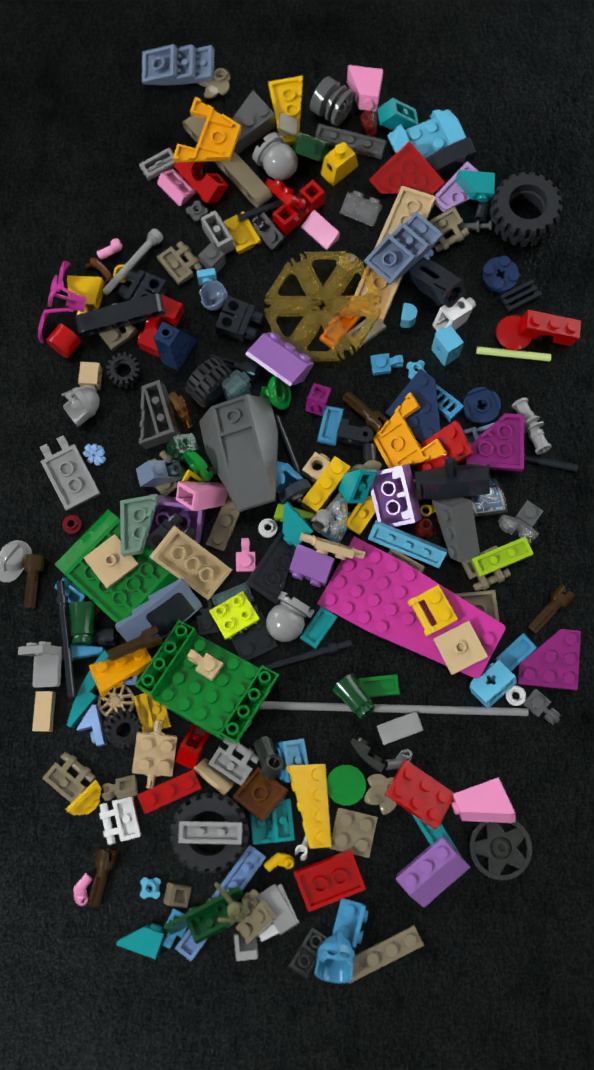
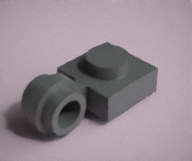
M534 689L523 703L536 717H539L542 712L545 713L544 718L552 725L560 720V713L553 708L550 710L546 708L551 701L537 689Z

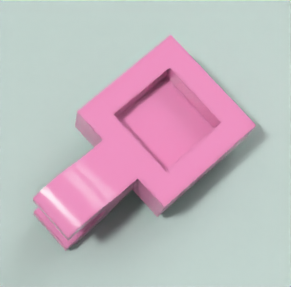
M241 538L242 552H236V572H253L256 567V553L250 552L249 538Z

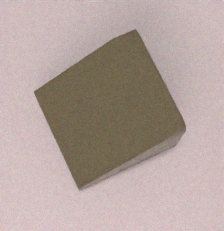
M280 113L279 135L296 137L298 120Z
M168 882L163 903L168 906L187 908L191 887Z

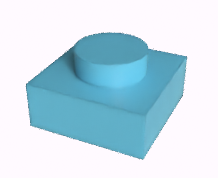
M215 268L197 270L199 285L217 280Z

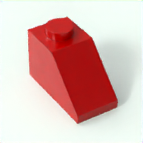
M192 724L180 745L175 762L194 769L211 734Z

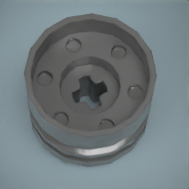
M325 77L312 96L310 110L320 117L325 116V119L328 122L331 121L333 125L339 126L351 111L356 93L351 89L348 90L346 86L340 87V83L332 77Z

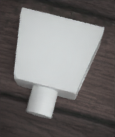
M462 297L452 308H447L445 305L442 306L432 326L437 331L442 327L446 328L450 325L456 330L467 321L472 309L475 307V301L470 297L466 300Z

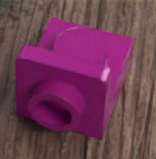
M314 383L307 397L305 410L323 416L325 405L331 394V388Z

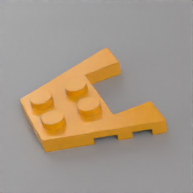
M195 97L190 113L193 116L206 119L196 148L177 144L173 155V162L230 161L241 132V125L224 114H219L213 107L202 103L201 99Z
M412 393L406 395L405 401L396 408L391 419L385 422L373 438L388 468L405 464L412 466L447 455L438 439L421 449L405 421V418L421 408Z

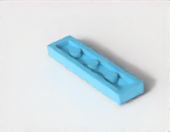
M377 520L368 536L370 541L437 568L440 567L447 554V549Z

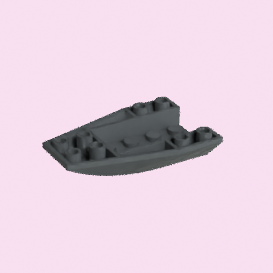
M244 395L211 406L199 421L205 452L238 512L276 501L278 428L270 399Z

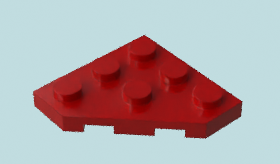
M410 141L369 178L377 190L384 194H398L401 187L405 186L432 195L445 183Z

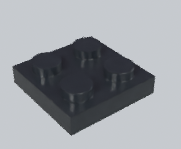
M262 612L257 613L260 619L257 621V624L246 627L247 630L242 629V633L238 632V634L231 637L239 657L247 662L278 648L275 639L268 632L266 620Z

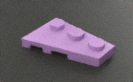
M468 161L459 169L477 171ZM457 173L435 195L434 204L443 212L471 199L455 182Z

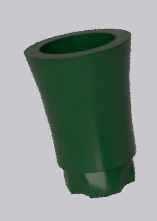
M80 601L69 604L73 644L89 645L92 643L95 603Z
M354 673L344 677L333 688L332 691L360 719H364L374 711L375 705L359 684Z

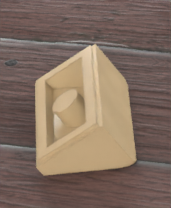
M36 691L32 731L53 732L56 692Z
M204 758L194 767V770L222 795H226L235 783L229 777L209 765L210 761Z

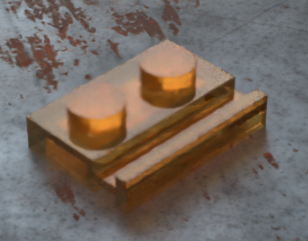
M175 391L169 394L168 397L172 407L185 428L188 429L193 426L182 396L178 397Z

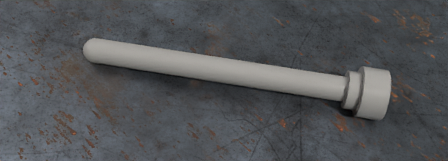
M153 228L148 233L147 241L104 287L103 293L105 295H108L152 245L159 244L163 240V235L160 231Z

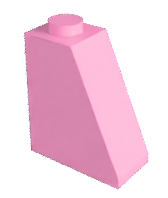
M348 65L347 84L356 93L355 102L359 109L377 111L383 69Z
M178 481L176 500L192 511L224 506L226 503L228 492L220 482Z
M499 778L453 794L454 802L451 803L455 814L460 815L462 821L516 822L515 811Z

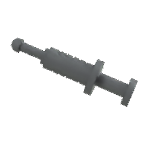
M477 220V223H463L458 228L460 230L467 228L468 231L477 230V232H479V228H489L491 230V221L479 224V220Z

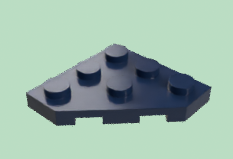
M420 368L385 413L392 417L396 408L405 401L406 395L412 393L421 408L405 418V421L413 435L423 442L439 432L441 426L436 380Z

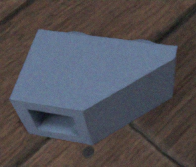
M149 460L136 468L140 487H156L183 479L179 461Z

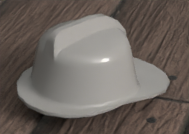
M15 540L2 547L0 551L1 582H12L23 572L26 554H32L31 547L26 542Z

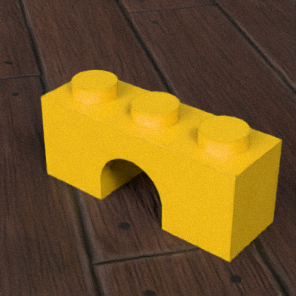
M334 456L302 500V507L315 515L320 509H324L334 490L340 486L343 475L350 472V466Z

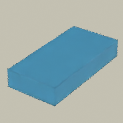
M325 406L317 442L336 446L344 409Z
M523 633L494 660L496 662L499 660L512 671L537 647Z

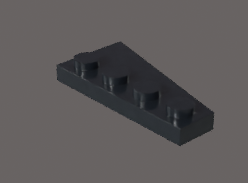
M283 527L245 582L247 586L275 605H278V597L284 588L296 550L293 544L290 546L284 540Z

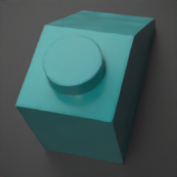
M394 98L377 109L380 125L388 129L394 130L400 124L403 128L418 125L416 109Z
M458 171L455 182L472 200H478V202L491 200L495 189V173Z
M358 469L344 474L338 491L348 503H364L377 471L375 469Z
M287 501L284 504L283 534L285 535L283 538L290 546L293 544L297 547L302 542L300 541L301 533L310 535L314 529Z
M151 923V925H146L122 937L117 941L116 945L156 959L166 931L162 930V926Z

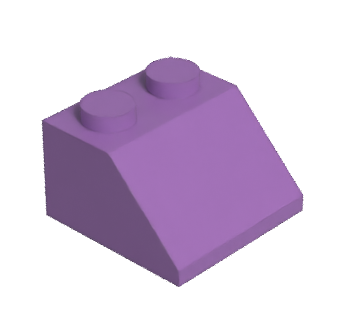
M298 544L289 570L292 573V577L303 580L305 578L310 580V584L320 588L321 585L325 587L334 567V558Z

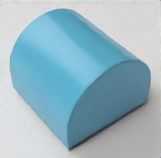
M409 303L403 304L400 324L402 328H410L415 324L417 309L414 305Z

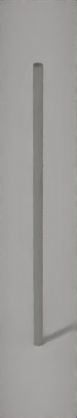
M263 701L259 708L353 712L346 703ZM374 704L375 708L373 711L389 713H413L417 711V713L503 716H528L529 714L528 708L490 707L487 709L486 707Z

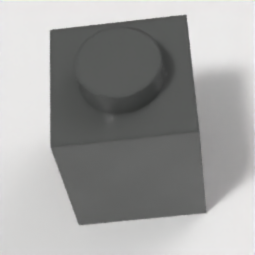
M212 243L199 254L200 264L205 269L215 268L217 273L226 264L224 253Z
M527 500L513 521L529 531L543 513V510Z

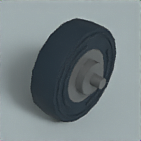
M307 479L299 480L293 484L289 482V486L283 489L278 497L282 504H285L287 501L290 504L296 501L300 503L302 502L301 498L311 489V485Z

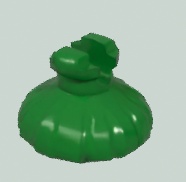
M274 375L270 379L268 387H262L259 397L269 398L273 406L284 410L289 407L291 402L290 386Z

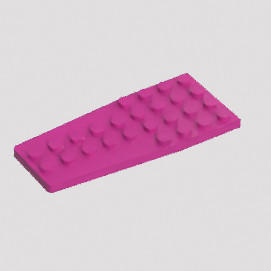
M354 536L349 547L365 551L364 558L361 559L353 556V559L348 557L346 560L341 559L317 604L374 635L445 666L447 665L433 639L469 621L488 657L460 672L475 679L480 678L505 631V626L405 562ZM439 585L458 621L426 637L423 632L425 629L413 607H410L407 601ZM425 601L420 602L419 604L432 626L436 625L437 622Z

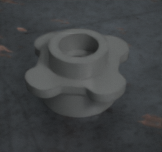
M195 201L191 207H187L186 212L191 215L194 221H199L207 214L208 210L201 205L200 201Z

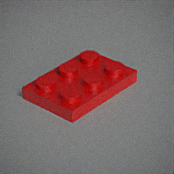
M455 420L419 444L422 449L438 439L447 455L416 464L419 472L433 468L445 467L444 459H447L448 456L456 458L458 465L474 455L458 421Z
M404 760L384 795L435 830L448 810L454 793L409 761Z
M351 849L294 871L308 912L366 890Z

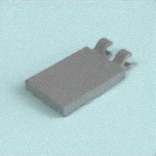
M63 435L57 438L62 448L60 452L53 455L47 444L40 447L45 457L41 463L65 510L69 511L100 495V492L75 444L69 446Z

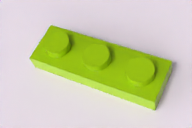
M523 537L472 558L471 561L480 578L528 558L534 553L526 537Z

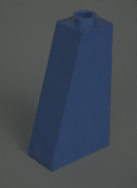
M162 322L153 337L162 363L177 371L180 370L197 342L196 339L165 322Z

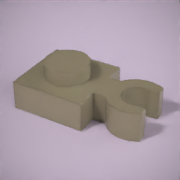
M135 774L116 779V784L106 783L102 785L104 792H106L102 793L105 801L111 800L114 796H117L119 800L138 795Z

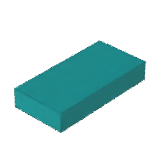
M321 606L300 636V639L316 649L338 616Z

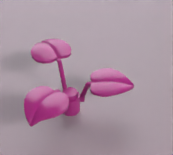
M63 261L59 277L55 275L52 280L48 307L52 306V300L55 296L67 300L66 306H69V308L44 309L38 327V338L43 344L45 343L42 337V327L49 313L73 312V310L84 312L87 297L79 296L77 293L64 288L63 285L64 273L68 266L71 265L68 261ZM61 289L70 295L64 296L57 294L56 292H60Z

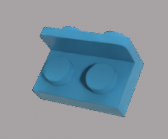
M304 739L275 744V751L284 762L278 778L281 784L292 782L286 766L308 765Z
M345 898L340 901L332 935H337V932H341L342 936L350 942L352 948H356V944H361L363 931H360L362 922L366 923L368 916L365 904Z

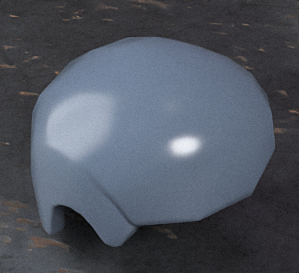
M217 280L204 284L199 292L202 299L201 303L211 311L222 308L228 296L223 284Z

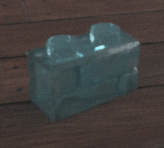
M235 370L230 374V378L227 377L221 382L224 397L227 401L240 396L251 395L250 388L252 386L249 383L251 379L245 372L241 373L239 370Z

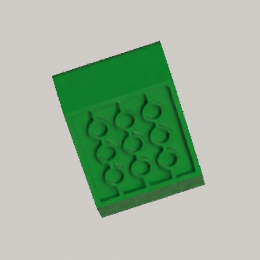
M107 510L54 565L115 623H118L131 616L133 609L149 601V595L179 580V578L152 560L149 556L154 550L145 544L143 554L132 555L139 566L107 589L84 559L86 555L114 534L121 541L120 519Z
M178 620L135 686L155 702L217 738L237 745L278 679L279 674L263 665L260 668L198 635L195 628ZM191 649L201 657H204L207 653L223 663L224 666L213 682L196 672L195 669L198 665L189 661V657H187Z

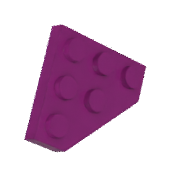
M505 413L500 417L497 422L470 444L474 455L465 460V465L477 464L484 468L487 464H490L491 470L523 471L524 415Z
M560 629L518 665L517 685L578 690L581 631Z

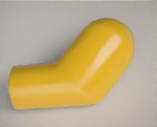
M276 853L263 865L268 872L272 871L276 866L291 869L294 866V859L289 854Z

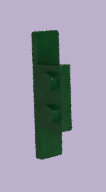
M239 886L231 887L225 891L234 902L244 896ZM222 895L212 897L205 904L189 909L186 914L170 919L169 923L164 925V928L170 935H173L189 927L194 942L198 944L233 926L230 923L218 922V918H229L227 913L229 903Z

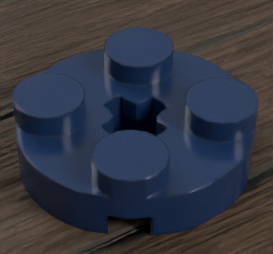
M507 256L493 258L483 268L482 282L492 292L494 290L503 294L512 290L519 278L518 267ZM497 273H504V278L496 277Z
M485 387L474 388L464 398L463 413L474 425L489 424L499 414L501 408L500 398L494 391L487 390ZM479 402L486 404L484 410L477 408Z

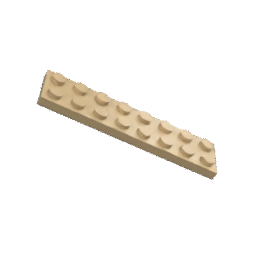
M402 186L375 248L388 234L391 235L402 222L405 224L416 211L427 220L436 196ZM367 265L349 306V311L383 323L403 275L390 285Z

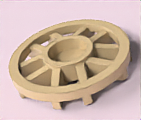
M120 686L121 691L119 694L116 693L117 688L114 687L113 693L108 691L109 698H102L100 694L98 695V708L104 717L107 718L114 710L118 713L117 710L121 708L125 712L124 706L131 705L129 711L132 712L135 705L134 694L127 686ZM124 690H127L129 694L123 695ZM131 697L132 699L131 701H124L126 698ZM101 700H103V701L106 702V703H105L104 705H102V706H101ZM110 706V709L105 713L103 710Z

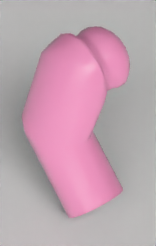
M113 239L111 245L97 251L98 257L102 260L119 252L122 249L120 240Z
M87 873L83 875L73 889L75 902L80 906L87 904V886L93 880Z

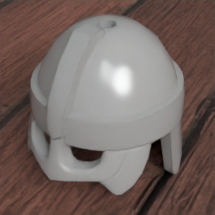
M94 386L75 387L62 394V396L69 399L63 407L77 427L93 417L99 407L100 399Z

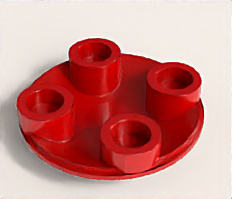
M512 315L505 317L497 326V339L507 350L523 349L532 340V338L518 335L521 316Z

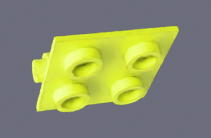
M243 591L209 610L225 639H232L231 637L238 634V632L242 633V629L247 630L246 627L257 624V621L260 620Z

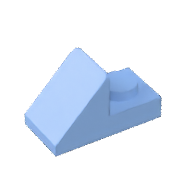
M92 705L78 726L77 731L92 728L93 731L90 732L92 742L96 743V746L108 744L102 727L101 712L98 705Z

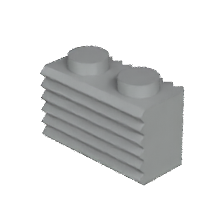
M213 211L201 218L203 230L213 245L222 251L224 255L235 249L234 239L217 211Z

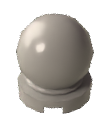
M276 132L270 133L263 138L265 142L260 148L256 146L252 158L258 166L264 167L268 176L274 179L286 180L295 173L298 166V156L292 147L283 143L284 140Z
M282 591L278 597L281 604L274 606L269 612L266 619V627L274 639L281 642H290L302 633L305 626L304 618H311L315 611L310 610L309 606L294 597L293 599L289 598L287 593Z

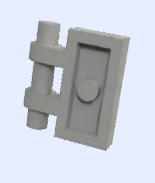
M239 741L237 745L230 744L226 751L219 747L208 764L242 786L253 770L246 764L249 760L257 764L259 758L253 749L246 748ZM234 750L244 755L241 761L232 755Z

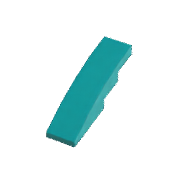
M103 651L95 663L109 659L107 652ZM90 671L84 679L73 703L67 726L70 728H75L90 707L98 701V696L94 693L98 688Z

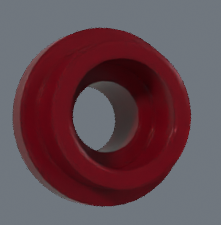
M70 515L63 520L62 527L66 533L76 534L80 531L82 522L77 516ZM71 521L75 522L73 527H69Z

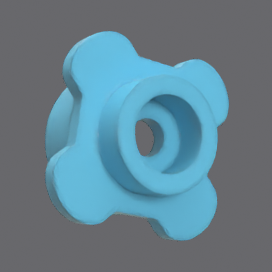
M419 360L415 363H407L410 379L415 376L420 368L425 371L424 361Z
M146 877L141 879L142 891L140 896L143 899L147 897L157 899L160 896V879H148Z

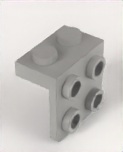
M51 642L27 643V646L18 647V655L34 656V688L58 687L60 685L62 647L51 646Z

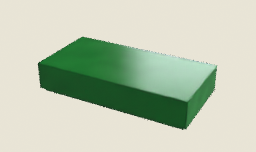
M398 674L358 678L359 684L370 698L400 694Z

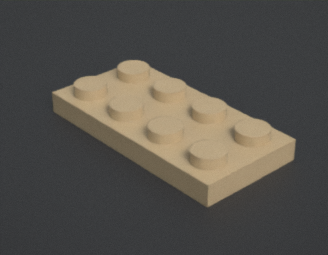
M175 525L149 556L177 578H183L188 586L207 600L210 599L232 571L230 567Z

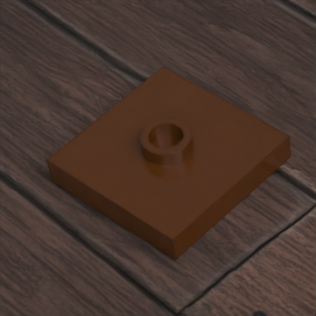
M258 767L232 798L261 823H264L288 795L289 790L275 779H265L261 775V768Z

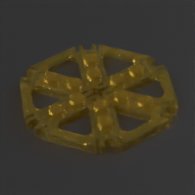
M346 251L304 252L307 259H305L303 254H299L301 257L300 262L297 263L293 258L291 259L293 267L288 261L265 297L267 299L264 302L271 304V307L268 309L264 308V312L267 313L264 315L272 331L278 334L283 342H288L295 346L297 352L308 355L310 361H340L338 353L344 360V351L349 350L353 355L354 351L351 346H354L357 352L380 317V308H374L375 304H381L380 294L362 261L359 263V258L357 257L353 262L349 261L352 257L350 253L347 254ZM315 260H335L337 265L322 287L312 268V263ZM294 274L306 296H280L278 291L287 276ZM354 274H360L368 288L367 294L364 296H341ZM321 302H324L325 305H328L326 307H323V310H320V308L317 307L318 305H321ZM278 316H303L289 337H285L276 322ZM338 316H365L366 321L355 337H350ZM322 325L331 342V349L329 351H308V345Z

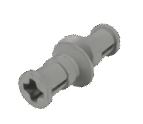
M521 398L514 402L512 407L516 409L518 414L524 415V433H528L530 440L536 448V454L545 453L552 446L547 442L541 429L544 422H537L540 417L535 416L533 411H531L528 399Z

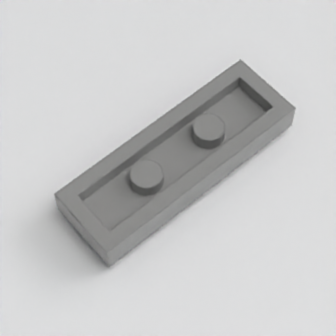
M179 821L178 843L242 844V822Z

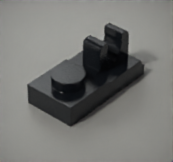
M263 212L260 216L256 215L252 219L253 228L271 250L275 251L287 239L266 212Z

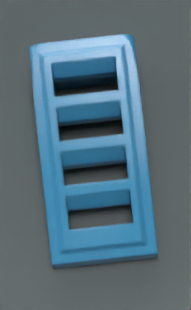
M436 384V390L439 393L437 399L441 396L444 398L438 404L439 413L450 423L463 410L464 406ZM447 401L449 404L445 408L442 407V405ZM453 406L454 409L449 412L448 409Z
M71 644L72 661L100 656L103 651H106L103 647Z

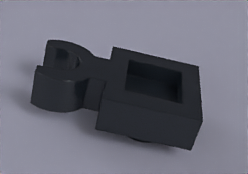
M210 600L206 609L202 607L199 609L202 615L196 616L200 636L219 633L218 625L209 612L213 607Z

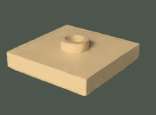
M115 534L84 557L85 561L107 589L139 566L132 556L124 557L121 555V541Z
M469 621L433 639L451 675L488 657Z

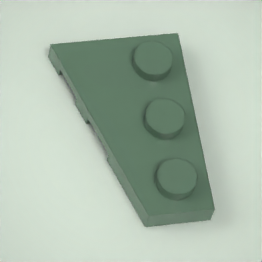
M157 494L120 501L121 555L124 557L143 554L159 501Z

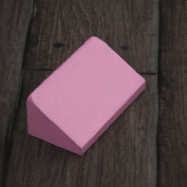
M174 169L160 173L158 185L179 206L186 203L196 194V191Z
M315 210L311 212L301 226L303 230L326 250L339 239V231Z

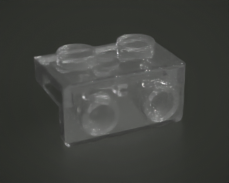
M355 190L353 193L347 192L340 213L374 226L379 211L383 207V205L379 204L380 200L370 197L368 200L363 198V193Z

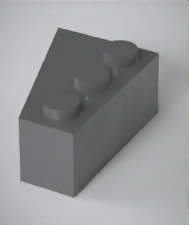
M254 90L232 118L233 121L241 125V132L234 151L238 155L276 127L274 112Z
M160 380L143 385L141 391L142 416L139 444L143 448L149 449L180 438L166 386Z
M463 497L433 499L432 503L450 558L463 562L480 556L472 501Z

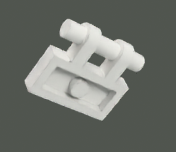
M133 796L112 801L113 810L108 809L107 803L99 805L101 810L99 815L100 819L103 820L105 829L103 834L107 839L108 845L116 843L114 837L116 834H119L120 841L141 836ZM111 816H115L117 828H112Z

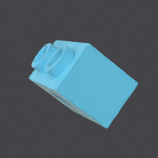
M450 325L446 328H440L435 333L431 350L440 362L446 366L460 356L464 342Z
M499 660L495 664L491 663L486 668V672L480 678H474L470 685L471 693L487 709L517 683L516 676Z

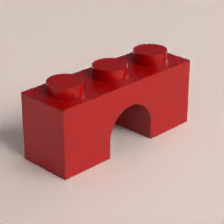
M206 161L175 163L174 167L179 171L180 176L190 183V187L201 195L203 201L206 203L219 202L229 185L218 173H208L205 177L203 176L202 168Z
M314 180L299 191V197L306 200V205L303 209L284 203L272 213L273 222L285 236L303 222L312 211H316L325 203V191Z
M163 295L162 301L165 314L147 320L144 331L140 332L137 339L141 350L160 357L153 339L162 322L177 326L184 313L182 303Z
M528 310L520 318L518 335L534 339L541 335L554 336L553 343L571 346L580 338L581 321Z
M193 769L137 796L144 813L148 814L204 788L198 773Z

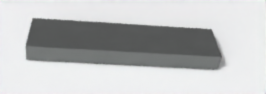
M322 124L318 125L315 138L328 142L331 147L345 142L355 153L382 159L387 143L386 140Z

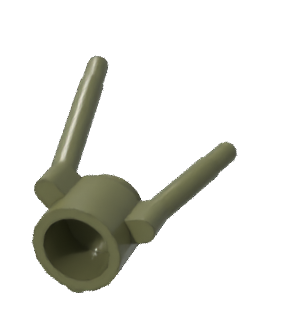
M216 882L214 884L215 887L229 903L227 909L229 918H218V922L233 925L234 922L243 921L247 914L250 913L247 900H243V905L239 902H234Z

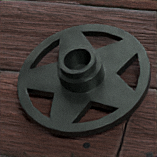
M517 821L510 823L517 828L506 833L498 822H481L473 831L470 839V855L475 866L484 875L496 880H509L519 876L529 865L532 856L531 840L527 831ZM486 825L488 839L475 842L478 832ZM524 837L527 845L526 859L517 849ZM475 854L488 857V871L480 865ZM506 863L519 868L512 874L499 876Z

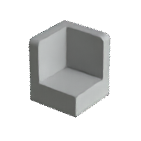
M235 932L236 961L257 959V938L253 943L247 945L240 933Z

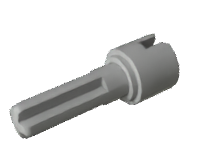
M340 492L325 509H320L310 522H313L312 528L316 532L324 534L334 523V515L346 501Z

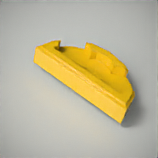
M94 780L66 808L67 812L76 816L87 815L95 810L100 803L101 787L98 782Z

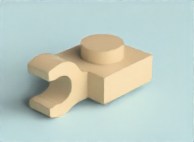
M191 649L187 655L189 661L198 665L195 669L196 672L212 682L224 666L222 662L207 653L204 657H201Z

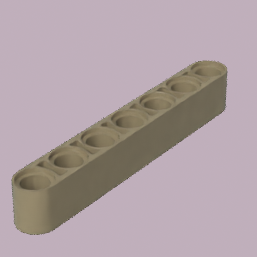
M192 115L183 121V126L198 143L206 120ZM233 151L230 161H214L256 208L263 206L273 198L268 187L235 151Z

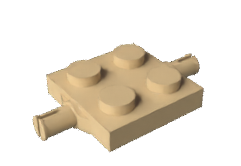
M304 533L300 535V541L310 543L319 553L327 555L328 552H331L336 558L346 560L347 557L353 559V556L361 559L364 558L365 551L354 549V547L350 548L349 546L316 537L315 535L311 536Z
M158 719L154 720V731L147 733L137 732L132 773L148 776L146 788L149 789L150 783L151 788L155 786L156 777H172L177 744V735H168L161 732L163 720H159L158 726Z

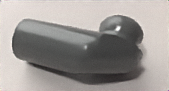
M404 749L400 751L395 759L385 760V769H399L404 760L410 762L413 756L412 751Z

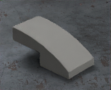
M417 711L377 726L384 745L424 730Z
M275 884L258 895L260 901L265 900L277 917L273 924L280 935L298 924L290 907Z

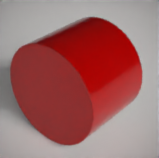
M59 324L46 339V342L59 354L68 358L81 343V340L69 328Z

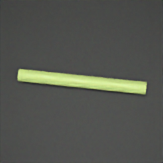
M487 347L476 348V354L551 361V354Z

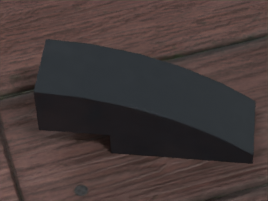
M467 137L438 150L425 159L438 175L456 170L460 164L474 160L476 150L470 137Z

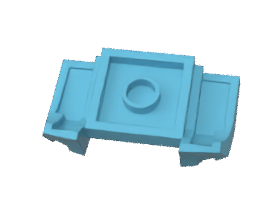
M434 110L430 115V120L406 130L400 124L393 132L387 135L395 153L410 141L424 158L454 142L466 138L458 119L450 110Z

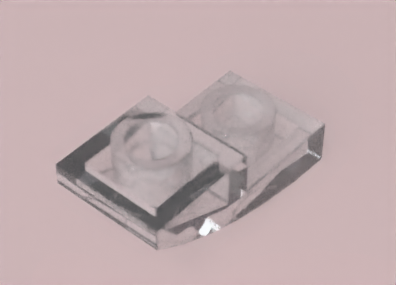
M344 497L335 499L331 506L332 513L330 516L337 520H334L330 526L331 533L329 537L335 540L342 538L346 526L348 510L347 499Z
M502 515L498 520L499 526L504 532H509L512 535L517 530L521 538L526 537L530 543L539 535L528 524L514 517Z

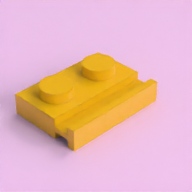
M237 215L223 222L234 239V246L238 255L261 243L249 220L239 222Z
M145 693L133 696L137 714L142 724V732L154 731L155 719H158V726L159 720H163L162 730L172 727L167 708L155 702Z

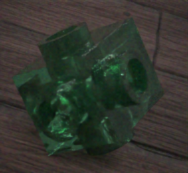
M193 433L175 434L166 445L167 452L171 455L173 461L181 460V462H185L183 453L187 449H191L196 453L199 450Z

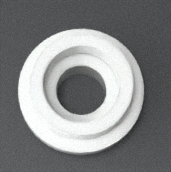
M264 519L260 522L258 529L263 537L270 538L277 533L278 527L274 520ZM266 525H270L272 528L271 530L266 531L264 527Z
M513 686L506 692V699L511 705L519 706L525 702L526 692L520 686ZM514 692L519 694L517 700L512 697Z

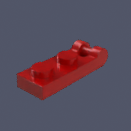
M267 179L265 185L286 205H294L299 209L305 207L306 200L293 194L294 190L286 187L285 182L279 179H275V181Z

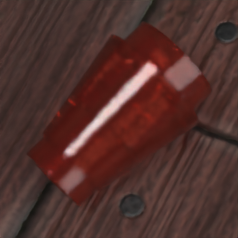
M368 110L362 113L360 122L367 135L372 136L377 132L378 117L374 111Z
M423 519L415 525V533L420 538H429L434 532V527L429 519Z

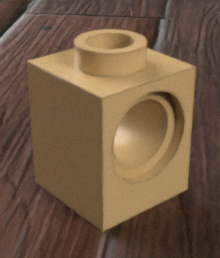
M80 363L78 380L80 387L94 386L96 390L101 389L103 369L99 363Z
M315 452L302 469V475L315 483L329 465L330 459L322 453L319 455ZM315 464H320L323 468L317 471L312 467Z

